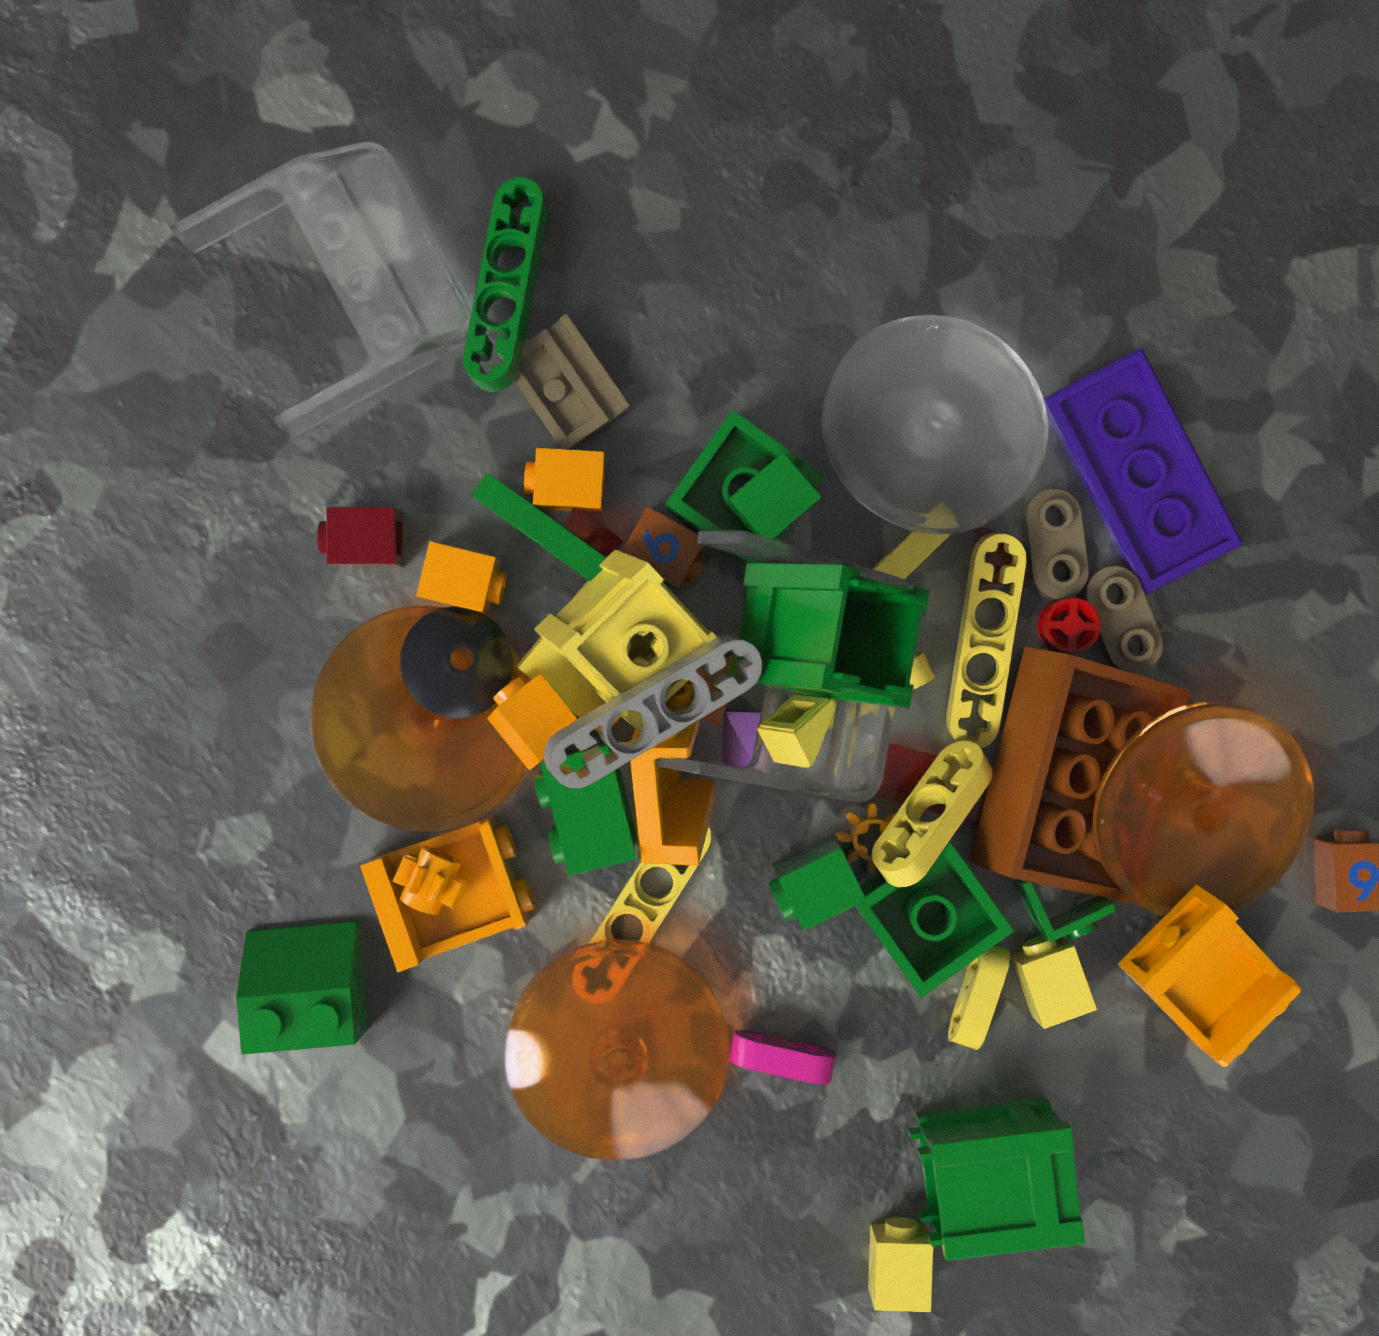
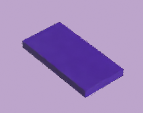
M1143 348L1120 358L1040 401L1126 569L1130 570L1138 578L1145 595L1244 544Z

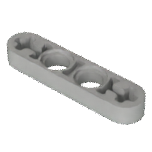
M724 635L713 639L556 732L549 739L544 751V761L547 769L560 784L568 788H583L591 785L748 691L757 683L761 675L762 660L760 653L752 644L736 636ZM728 651L737 656H744V659L740 660L737 664L739 674L733 678L727 673L721 672L708 679L715 686V690L711 693L708 684L696 672V669L700 666L702 670L710 675L719 671L726 665L723 655ZM679 679L690 680L695 690L692 703L681 711L669 710L664 700L668 686ZM627 710L639 712L643 721L640 734L629 742L615 740L611 731L615 717ZM595 728L598 729L600 738L612 750L604 756V753L597 746L581 756L584 766L577 771H574L569 765L559 766L567 759L564 749L569 745L574 744L582 751L597 743L589 734Z

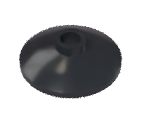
M458 606L440 608L423 616L407 633L400 652V672L407 691L421 707L440 717L463 719L485 712L496 704L493 697L509 684L512 675V652L501 628L485 614ZM454 650H462L468 654L470 664L467 669L459 670L452 665L451 654Z

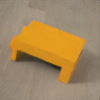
M685 683L666 702L667 708L671 711L686 709L694 699L695 690L693 685ZM701 719L630 761L641 863L699 866L716 799L714 780L682 779L680 759L690 757ZM636 728L631 740H634L640 734Z
M495 815L377 856L360 865L397 972L415 967L425 958L513 927L515 930L526 927L531 919L529 911L536 908L534 897L525 877L517 879L510 860V858L517 856L513 837L507 825L498 826ZM422 846L438 849L458 859L461 865L456 875L467 879L457 905L455 904L454 908H450L443 904L438 915L426 914L404 904L399 899L404 886L393 882L403 856L406 857L407 854L418 857Z
M1196 884L1137 943L1118 965L1201 1050L1221 1067H1227L1248 1048L1249 1044L1277 1016L1287 1009L1288 1005L1300 994L1302 987L1293 978L1281 971L1236 923L1239 918L1224 902Z

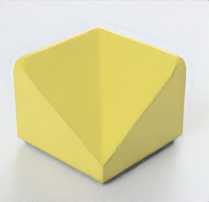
M793 694L760 724L757 730L775 763L805 768L813 765L836 707L833 699Z

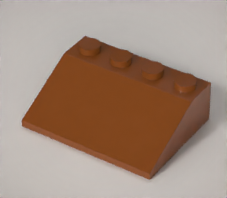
M1025 646L969 862L1013 879L1136 904L1191 690L1074 655Z

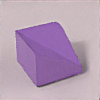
M725 710L722 754L724 764L751 769H765V766L768 767V749L757 730L760 724L769 716L766 712Z

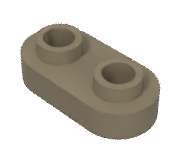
M1047 489L1032 496L1025 504L1022 512L1030 583L1038 594L1047 599L1061 600L1073 597L1083 589L1089 574L1082 513L1077 500L1064 490ZM1050 506L1057 507L1062 513V522L1057 527L1050 525L1046 520L1045 513ZM1057 561L1064 562L1069 568V576L1064 582L1058 581L1053 576L1052 569Z
M1119 566L1105 567L1093 572L1082 589V600L1091 604L1100 616L1101 629L1097 640L1106 661L1112 667L1130 673H1140L1149 670L1161 657L1163 641L1138 578L1130 570ZM1112 583L1119 585L1123 592V597L1118 604L1111 603L1106 595L1107 589ZM1133 635L1139 636L1143 642V649L1137 656L1132 655L1127 648V642Z

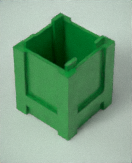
M747 563L743 586L747 587L739 638L752 644L760 653L762 671L756 684L796 692L797 695L910 709L914 685L910 684L921 614H926L930 590L914 585L886 584L860 576V569L846 565ZM735 655L730 657L728 675L734 678L739 674L737 664L740 660L744 659V656Z
M1046 1097L916 1113L917 1127L908 1128V1134L911 1140H920V1147L917 1148V1153L920 1160H922L927 1198V1209L917 1210L918 1217L921 1223L929 1222L931 1228L934 1229L935 1232L927 1233L931 1247L942 1246V1253L946 1261L1085 1244L1074 1163L1072 1128L1066 1121H1061L1051 1109V1103Z

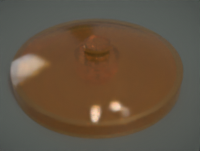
M424 605L397 608L375 616L354 629L339 643L325 662L317 678L310 704L309 721L313 749L318 764L332 788L346 803L365 817L394 829L411 832H433L452 829L483 817L511 794L527 770L525 764L487 719L499 706L497 703L476 716L451 719L440 717L427 711L407 691L400 672L402 644L407 633L418 620L434 610L444 608L439 606ZM510 645L513 669L509 683L520 677L527 684L531 681V678L517 667L521 658ZM454 650L451 654V663L455 668L465 670L469 667L470 658L466 652Z
M1208 701L1193 703L1170 710L1156 717L1132 735L1114 756L1104 773L1096 795L1093 811L1094 841L1101 863L1109 877L1126 895L1138 905L1157 915L1165 916L1196 884L1224 902L1233 912L1252 903L1272 888L1293 864L1304 844L1311 824L1314 804L1313 781L1309 765L1299 745L1284 728L1251 708L1229 702Z
M614 939L593 942L574 948L548 963L532 978L519 996L512 1011L506 1035V1074L510 1089L521 1112L543 1136L554 1144L575 1154L594 1159H635L662 1151L677 1143L693 1131L708 1115L717 1101L727 1074L729 1064L727 1027L720 1004L713 990L699 972L684 959L659 946L641 941Z

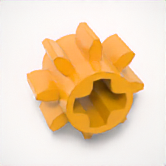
M868 801L866 814L857 817L849 810L844 812L846 818L851 823L848 831L835 833V838L842 842H849L852 848L845 853L849 864L861 856L865 859L866 870L869 873H874L876 865L872 860V850H868L861 841L857 840L858 834L867 833L869 824H874V827L880 833H883L896 813L894 811L888 812L881 819L877 816L875 803Z
M422 846L418 857L407 854L406 857L403 856L393 879V882L404 886L399 897L400 901L413 909L430 915H438L443 904L454 908L467 882V879L456 875L461 862L443 851L428 846Z

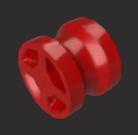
M1078 598L1056 600L1047 604L1038 614L1035 625L1037 637L1044 647L1050 651L1065 654L1084 652L1092 647L1098 639L1101 629L1100 616L1095 608L1087 601ZM1059 630H1061L1062 633L1066 635V641H1064V636L1060 633Z

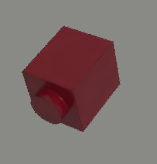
M326 507V521H320L317 530L319 553L326 554V564L335 567H404V512L395 507Z

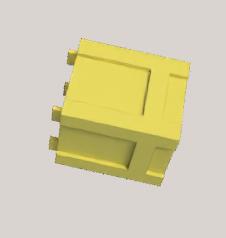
M614 550L599 565L603 570L556 616L550 613L534 628L552 648L567 658L597 689L595 693L605 703L713 639L718 638L712 631L706 629L663 583L664 579L648 562L618 550ZM651 631L655 636L650 644L653 651L645 659L638 656L631 661L628 656V652L631 649L629 640L636 633L644 636ZM688 679L676 680L668 686L665 692V703ZM627 710L619 714L641 732L643 721L639 712Z

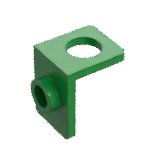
M1013 879L1037 932L1049 942L1065 936L1066 940L1085 936L1097 928L1095 921L1118 910L1113 900L1097 896L1048 919L1032 883Z

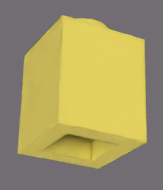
M1043 936L1034 937L1022 944L1023 951L1010 955L1031 1015L1043 1029L1097 1010L1075 946L1063 937L1049 942Z
M892 1217L886 1219L885 1224H870L868 1290L874 1310L931 1312L933 1247H931L928 1240L926 1226L919 1225L916 1220L905 1217Z

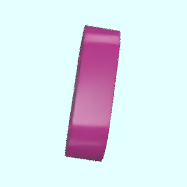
M735 1030L728 1060L737 1066L753 1071L825 1085L831 1082L837 1054L830 1049L807 1042L751 1030Z

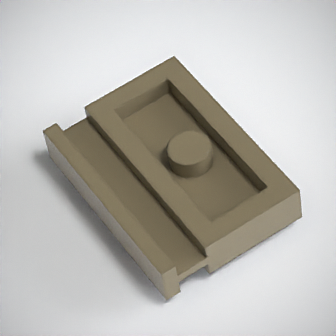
M565 314L559 318L560 320L548 329H543L524 343L519 372L514 382L559 447L572 450L631 408L568 315Z

